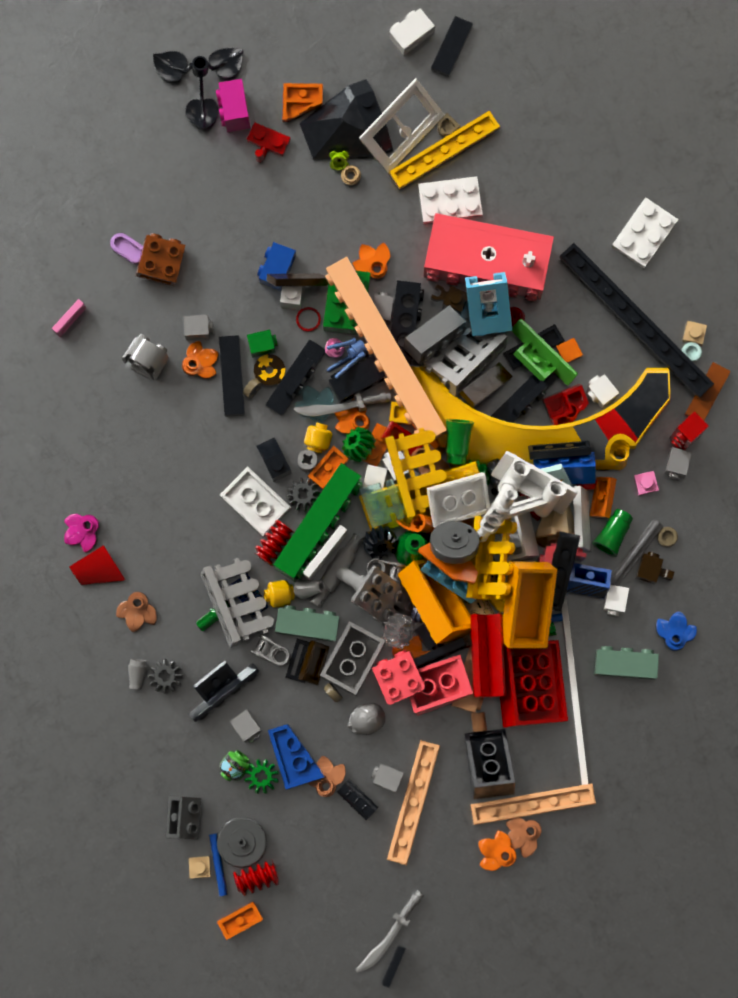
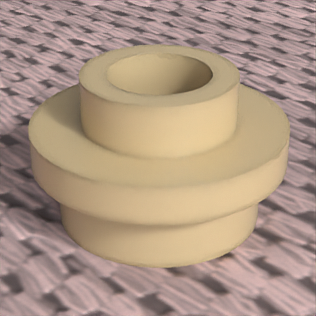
M347 166L342 170L341 179L345 184L355 185L360 181L361 173L357 167ZM352 173L355 175V177L353 179H349L347 175Z

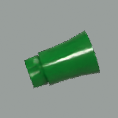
M446 419L447 463L466 464L471 432L474 425L473 421Z
M616 509L592 544L605 554L617 557L633 517L626 511Z

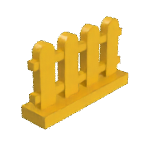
M424 427L418 428L419 433L404 437L403 433L398 434L399 438L395 440L393 436L385 438L408 518L416 516L415 511L420 510V513L426 512L425 508L429 507L428 495L421 496L419 488L433 484L434 486L440 485L439 483L445 481L447 477L444 470L435 469L434 463L441 459V453L438 450L430 451L428 443L433 442L436 436L431 430L424 431ZM423 445L424 453L413 456L409 455V448ZM403 450L405 458L400 459L398 452ZM429 465L430 472L415 476L414 468ZM408 470L410 478L405 479L404 471ZM414 490L416 498L411 499L409 491Z
M475 516L474 529L476 531L480 528L482 516ZM512 518L505 519L498 530L490 534L487 541L480 542L479 551L471 560L478 571V576L474 584L468 583L466 598L489 600V596H496V599L503 600V596L510 594L511 586L505 583V576L510 575L513 571V565L507 562L508 555L513 554L515 551V544L509 542L510 534H514L517 531V523L511 521ZM495 534H502V541H495ZM493 555H500V562H493ZM491 575H498V582H490Z

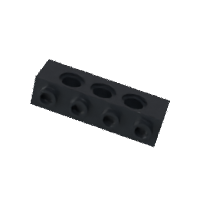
M397 280L391 334L408 364L411 365L413 358L403 349V346L399 345L398 341L418 329L416 328V322L421 321L422 309H418L419 301H423L424 289H421V283ZM405 300H412L414 305L407 308L403 305V302ZM409 319L412 324L409 327H404L401 325V321Z

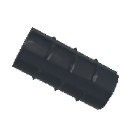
M350 779L337 791L343 800L353 807L365 820L379 808Z

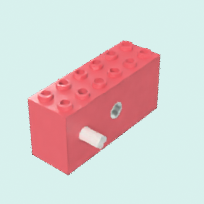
M435 213L424 265V277H427L429 281L438 282L443 280L447 281L446 283L449 285L458 286V284L466 285V277L477 276L478 282L494 280V273L505 272L509 297H517L518 295L525 297L529 301L541 300L554 236Z

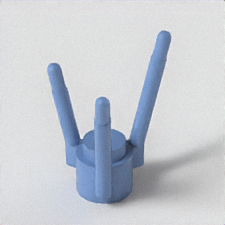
M353 338L346 342L327 346V349L330 350L349 345V348H347L348 356L327 369L328 372L353 359L335 375L336 379L360 359L366 357L368 352L362 340L356 341Z

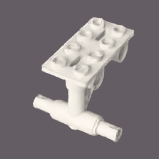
M506 451L491 474L500 480L498 484L499 494L480 522V528L477 531L479 538L483 536L480 542L487 541L490 534L495 533L505 519L533 510L541 517L549 516L552 510L563 514L576 497L578 490L542 471L533 464L524 461L515 454ZM518 491L530 497L529 499L513 503L518 496Z

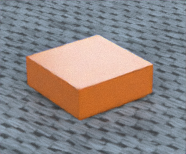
M575 338L556 346L559 355L567 363L583 356Z

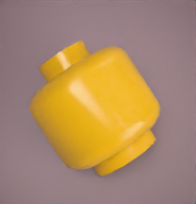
M316 422V426H308L304 438V444L307 445L308 450L318 453L328 450L332 439V432L327 429L328 425Z
M286 580L269 582L267 589L264 590V599L273 608L290 605L291 601L295 598L293 585L289 584Z

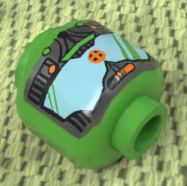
M239 750L235 752L229 751L219 764V768L222 771L221 776L227 781H240L245 772L250 768L249 758Z

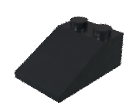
M498 729L465 733L473 798L481 799L514 795L515 778L506 730Z

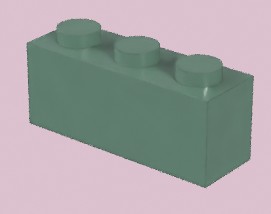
M290 605L278 608L276 634L336 642L340 617L336 616V612L324 611V614L316 613L315 609L304 608L303 611L295 610V606Z
M601 646V649L595 651L594 675L656 680L658 677L659 654H654V650L641 649L640 653L633 652V648H621V651H614L613 647Z

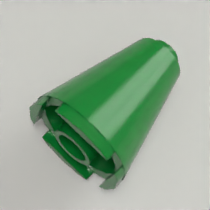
M409 530L398 537V547L395 548L394 554L400 564H404L407 567L413 561L426 559L418 552V549L430 543L428 535ZM416 544L418 547L413 548L411 545Z

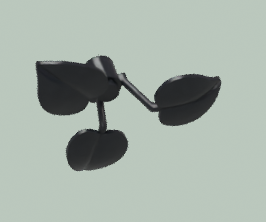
M236 48L219 49L214 51L208 60L203 56L195 57L188 68V61L185 55L177 51L154 53L153 62L157 73L168 82L179 81L182 73L187 74L192 69L193 74L199 78L200 100H191L186 105L185 113L187 119L200 129H206L217 119L218 105L211 98L204 100L203 77L207 75L208 68L211 71L216 70L219 77H234L240 71L244 51Z

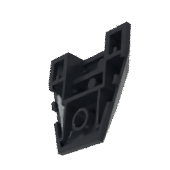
M367 79L345 87L299 123L312 159H331L329 154L332 151H347L349 153L348 158L357 159V157L375 158L359 137L382 112ZM385 124L373 139L388 154L393 152L394 149L387 125Z

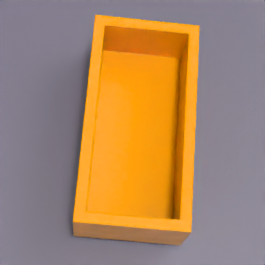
M428 559L413 561L397 575L401 580V584L408 592L411 602L418 610L421 620L425 623L431 638L436 644L458 640L471 632L470 614L460 596L420 571Z
M510 561L513 565V571L508 575L507 583L510 584L511 591L505 597L503 613L504 644L508 648H547L557 568L549 562Z

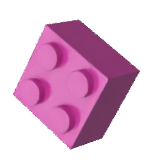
M242 79L219 82V89L216 90L219 108H221L219 109L222 127L226 126L227 133L251 129Z

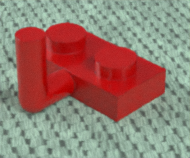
M254 122L246 140L253 145L261 147L255 151L256 161L261 163L268 151L283 157L291 137Z

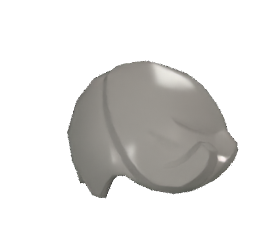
M376 703L360 704L352 712L347 727L351 728L353 733L373 734L384 726L385 713L382 707Z

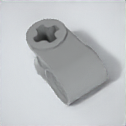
M373 559L368 563L366 568L367 574L370 571L371 565L378 564L385 574L402 586L397 574L406 568V565L379 559Z
M261 634L259 635L260 640L255 649L251 650V653L276 666H287L291 660L288 650L276 644L273 640ZM279 652H285V661L277 662L276 655Z

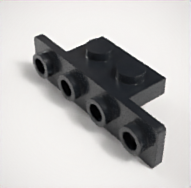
M308 340L267 401L266 406L282 416L295 396H299L305 387L303 384L307 378L310 380L316 371L314 368L324 355L325 349L312 340Z
M553 372L547 379L540 381L533 374L491 417L513 423L521 414L525 416L533 408L531 405L536 400L539 402L547 394L545 391L559 377Z
M223 661L194 684L193 687L204 699L200 705L189 713L194 722L204 719L210 710L222 705L229 695L237 693L244 683L252 681L259 672L258 668L254 663H251L236 675L228 663Z

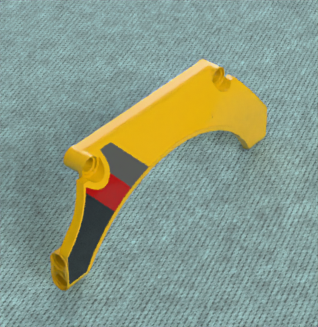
M410 366L445 428L446 419H462L474 422L466 463L469 460L472 462L479 460L480 464L485 463L486 466L490 461L497 458L501 460L506 451L533 464V460H530L529 445L589 441L591 452H595L596 470H622L627 465L629 449L637 447L648 429L670 403L669 368H646L637 383L623 397L599 413L585 419L560 425H521L499 420L477 411L457 396L454 397L450 394L449 389L441 383L435 373L431 372L429 374L426 372L425 366ZM447 434L437 439L442 448H446ZM615 456H621L623 459H617ZM449 463L452 468L462 465Z

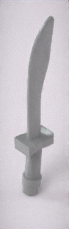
M360 393L354 394L353 398L355 400L337 405L295 407L294 411L311 417L333 414L357 407L359 412L366 411V406L364 405L391 401V394L380 393L379 395L361 398Z
M417 891L410 897L411 900H409L400 914L395 913L392 919H396V922L390 932L356 969L357 972L373 967L387 951L402 925L408 926L411 919L407 920L409 914L424 897L420 891Z

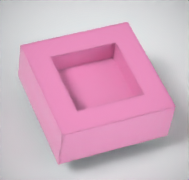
M654 471L633 476L638 496L659 491Z

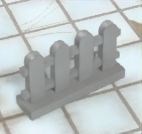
M465 318L464 334L458 339L454 338L451 341L452 343L445 349H439L437 351V354H439L437 358L433 356L428 361L424 360L426 372L429 374L431 372L435 373L442 379L441 383L444 385L450 384L449 393L456 397L506 348L508 338L506 334L501 332L497 337V333L473 336L480 341L479 344H476L468 338L469 335H472L470 318ZM459 347L468 355L464 357L462 354L457 352L455 348ZM445 359L455 367L451 369L442 361Z
M239 558L233 560L234 564L222 568L219 564L214 567L215 570L208 566L203 568L200 573L230 648L237 646L241 638H243V641H247L252 634L261 631L263 635L269 632L268 629L274 624L271 616L262 617L260 610L265 608L266 600L262 597H254L253 592L259 587L258 581L253 578L248 580L246 577V573L251 569V563L247 560L240 561ZM240 576L242 582L228 586L226 580ZM247 594L249 601L235 604L234 598ZM252 613L255 614L257 619L243 624L241 617Z

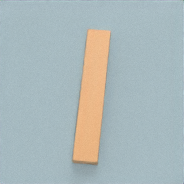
M420 740L387 857L389 861L403 865L408 863L440 745Z
M591 783L470 805L474 825L593 805L596 804L593 784Z

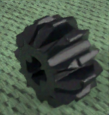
M379 525L376 529L372 527V531H366V535L363 537L365 552L372 559L377 557L380 560L382 556L388 558V554L395 553L394 550L398 547L395 532L388 526L383 528Z

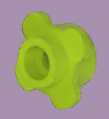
M347 151L330 152V167L332 169L343 170L349 166L347 162L349 153Z

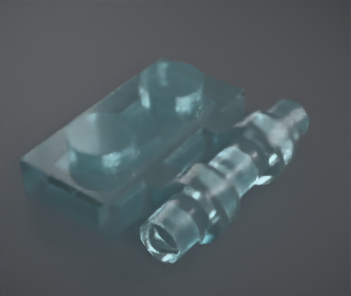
M393 478L385 481L387 489L382 490L380 482L360 488L372 528L392 522L390 514L394 512L397 520L405 518L403 512L405 508L403 503H400L397 493L399 490L395 486ZM387 495H390L393 504L391 507L387 506L385 500Z

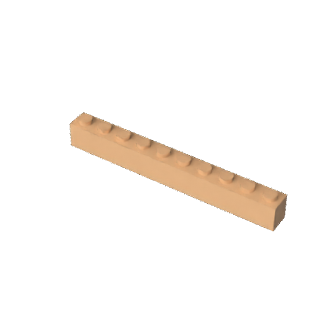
M348 257L327 267L326 280L330 286H335L337 290L335 295L340 304L344 302L347 309L344 310L350 321L354 319L357 325L354 328L360 338L364 337L367 343L364 346L369 355L374 354L377 360L374 363L378 371H383L387 378L384 381L389 390L394 389L396 393L394 398L398 406H403L407 412L404 414L409 425L413 423L416 428L414 433H419L418 428L424 427V431L431 430L435 433V440L447 434L445 426Z

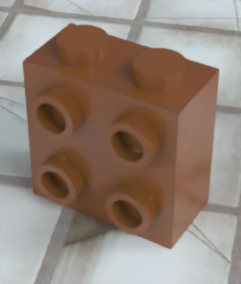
M155 233L146 235L135 276L174 287L177 282L185 245L181 244V241L177 239H162L161 235Z

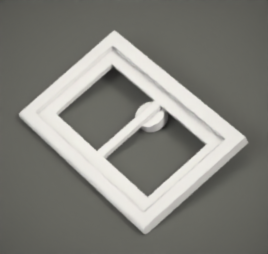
M415 78L359 139L384 170L389 173L445 114ZM415 95L430 115L412 132L411 128L404 126L395 114ZM393 118L401 128L399 131L400 136L407 139L388 157L373 137Z

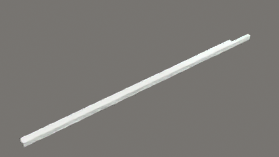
M565 595L562 607L563 628L581 784L585 785L588 784L567 595Z

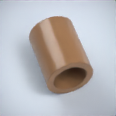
M485 712L472 713L473 732L487 731Z

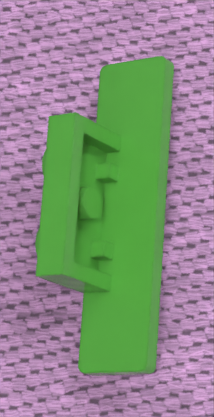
M523 319L517 321L512 328V332L524 344L513 355L540 381H544L554 372L566 385L571 384L578 375L573 367L554 351Z

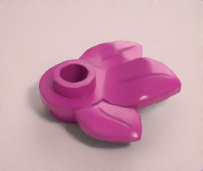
M69 515L64 520L65 524L69 527L64 535V542L69 545L80 543L84 552L90 551L97 541L95 534L99 528L97 518L93 515ZM87 521L91 524L89 529L85 526Z

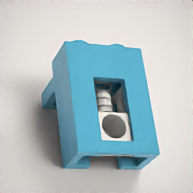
M505 272L494 273V280L478 282L477 276L465 278L472 336L512 331L508 284Z

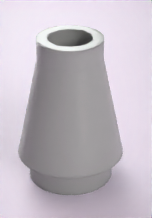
M299 580L294 585L295 596L302 600L325 591L323 581Z
M130 659V664H128L129 688L142 689V683L148 668L146 660Z

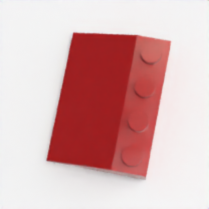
M549 640L547 648H508L504 644L506 695L500 696L503 728L568 721L559 640Z

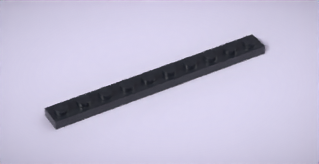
M575 243L559 256L698 398L702 397L714 385L676 344Z

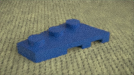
M289 724L268 730L286 790L325 778V775Z

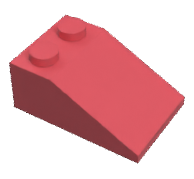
M461 655L419 668L418 671L425 689L409 698L414 713L419 716L472 695L473 691Z

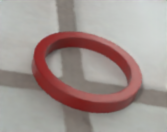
M312 307L302 308L296 316L298 327L305 332L316 330L321 323L320 313ZM305 310H312L318 316L317 325L311 329L303 328L299 323V316Z

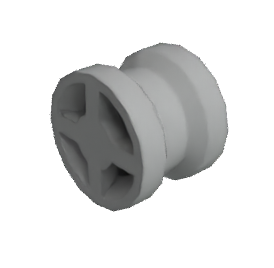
M304 450L299 453L297 462L301 470L311 472L318 464V459L313 451Z

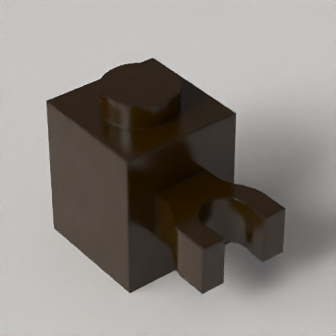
M437 284L435 290L440 291L441 295L435 296L432 294L431 300L435 302L442 301L443 310L450 305L461 316L468 301L467 292L450 286L447 292L442 286Z
M648 552V554L644 553L641 557L635 579L655 585L658 577L671 581L675 571L661 568L664 559L659 558L660 555L657 553Z

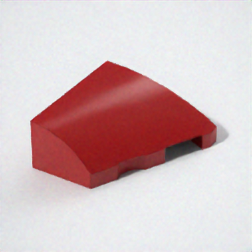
M580 384L542 399L552 425L573 422L579 412L584 410L589 404L583 386Z
M104 545L69 566L81 586L126 580Z

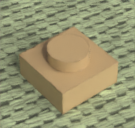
M687 321L682 341L687 343L694 342L702 346L707 325Z
M210 856L189 858L190 878L211 877Z

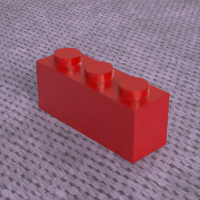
M694 411L675 429L670 436L672 440L670 443L674 448L687 450L701 437L709 425Z

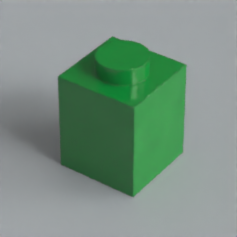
M270 329L247 335L252 358L276 353L274 348L278 346L276 334L271 335Z

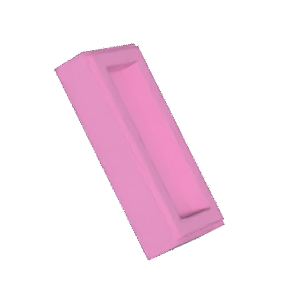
M78 299L52 327L54 333L59 337L86 310V306L81 300Z

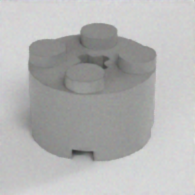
M140 334L133 339L122 360L125 364L127 361L131 363L130 368L146 378L153 376V380H156L169 357L166 354L167 348L161 344L155 345L151 343L148 337Z

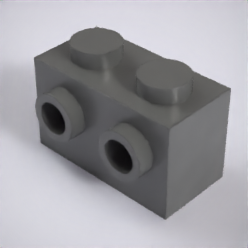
M169 796L166 838L198 840L201 798Z

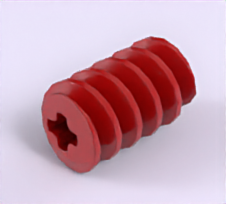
M279 520L275 521L277 528L270 527L273 534L265 533L267 540H260L263 547L255 546L258 552L255 554L270 566H273L271 558H278L276 552L281 553L283 551L281 545L286 546V539L290 540L292 537L291 532L295 533Z
M273 860L272 866L267 861L264 862L263 869L257 864L256 871L250 866L248 874L243 869H241L240 876L233 872L238 892L241 891L244 896L247 895V889L251 893H255V886L261 891L263 890V884L270 888L271 881L275 885H279V878Z

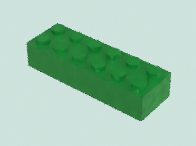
M340 463L273 564L275 570L293 582H296L297 579L302 580L304 577L303 571L306 569L307 564L311 563L318 554L317 549L319 546L326 544L330 537L328 533L331 528L335 530L338 526L340 514L342 511L344 513L347 512L352 504V496H357L363 487L361 475Z

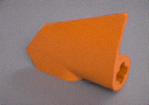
M416 514L412 518L411 524L397 518L395 520L400 526L410 531L431 535L434 530L431 516Z
M430 543L418 549L422 556L432 562L451 579L471 584L476 582L478 571L471 560L462 564L443 562L434 556L430 549Z

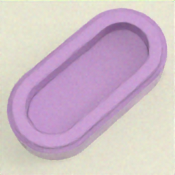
M115 234L110 241L113 251L132 264L138 265L143 246L126 234Z

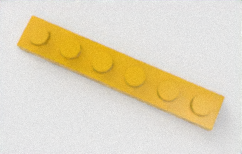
M489 110L389 171V174L400 190L499 130L500 126Z

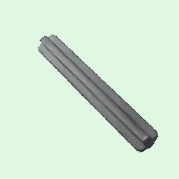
M653 520L611 575L610 585H620L663 528L660 522Z

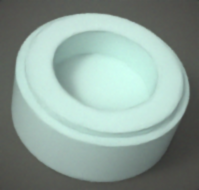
M694 342L685 344L681 350L693 363L697 362L702 355L701 347Z

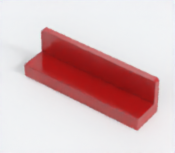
M471 614L474 697L505 696L502 614Z

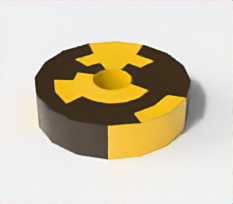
M263 355L257 359L254 365L255 378L264 386H276L285 376L286 368L284 362L276 355ZM269 367L273 368V372L270 374L266 372V369Z

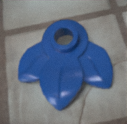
M681 612L674 613L669 621L658 619L656 623L658 635L665 639L667 647L674 651L681 650L686 642L692 641L697 633V627L687 625V619ZM672 638H678L679 642H674Z

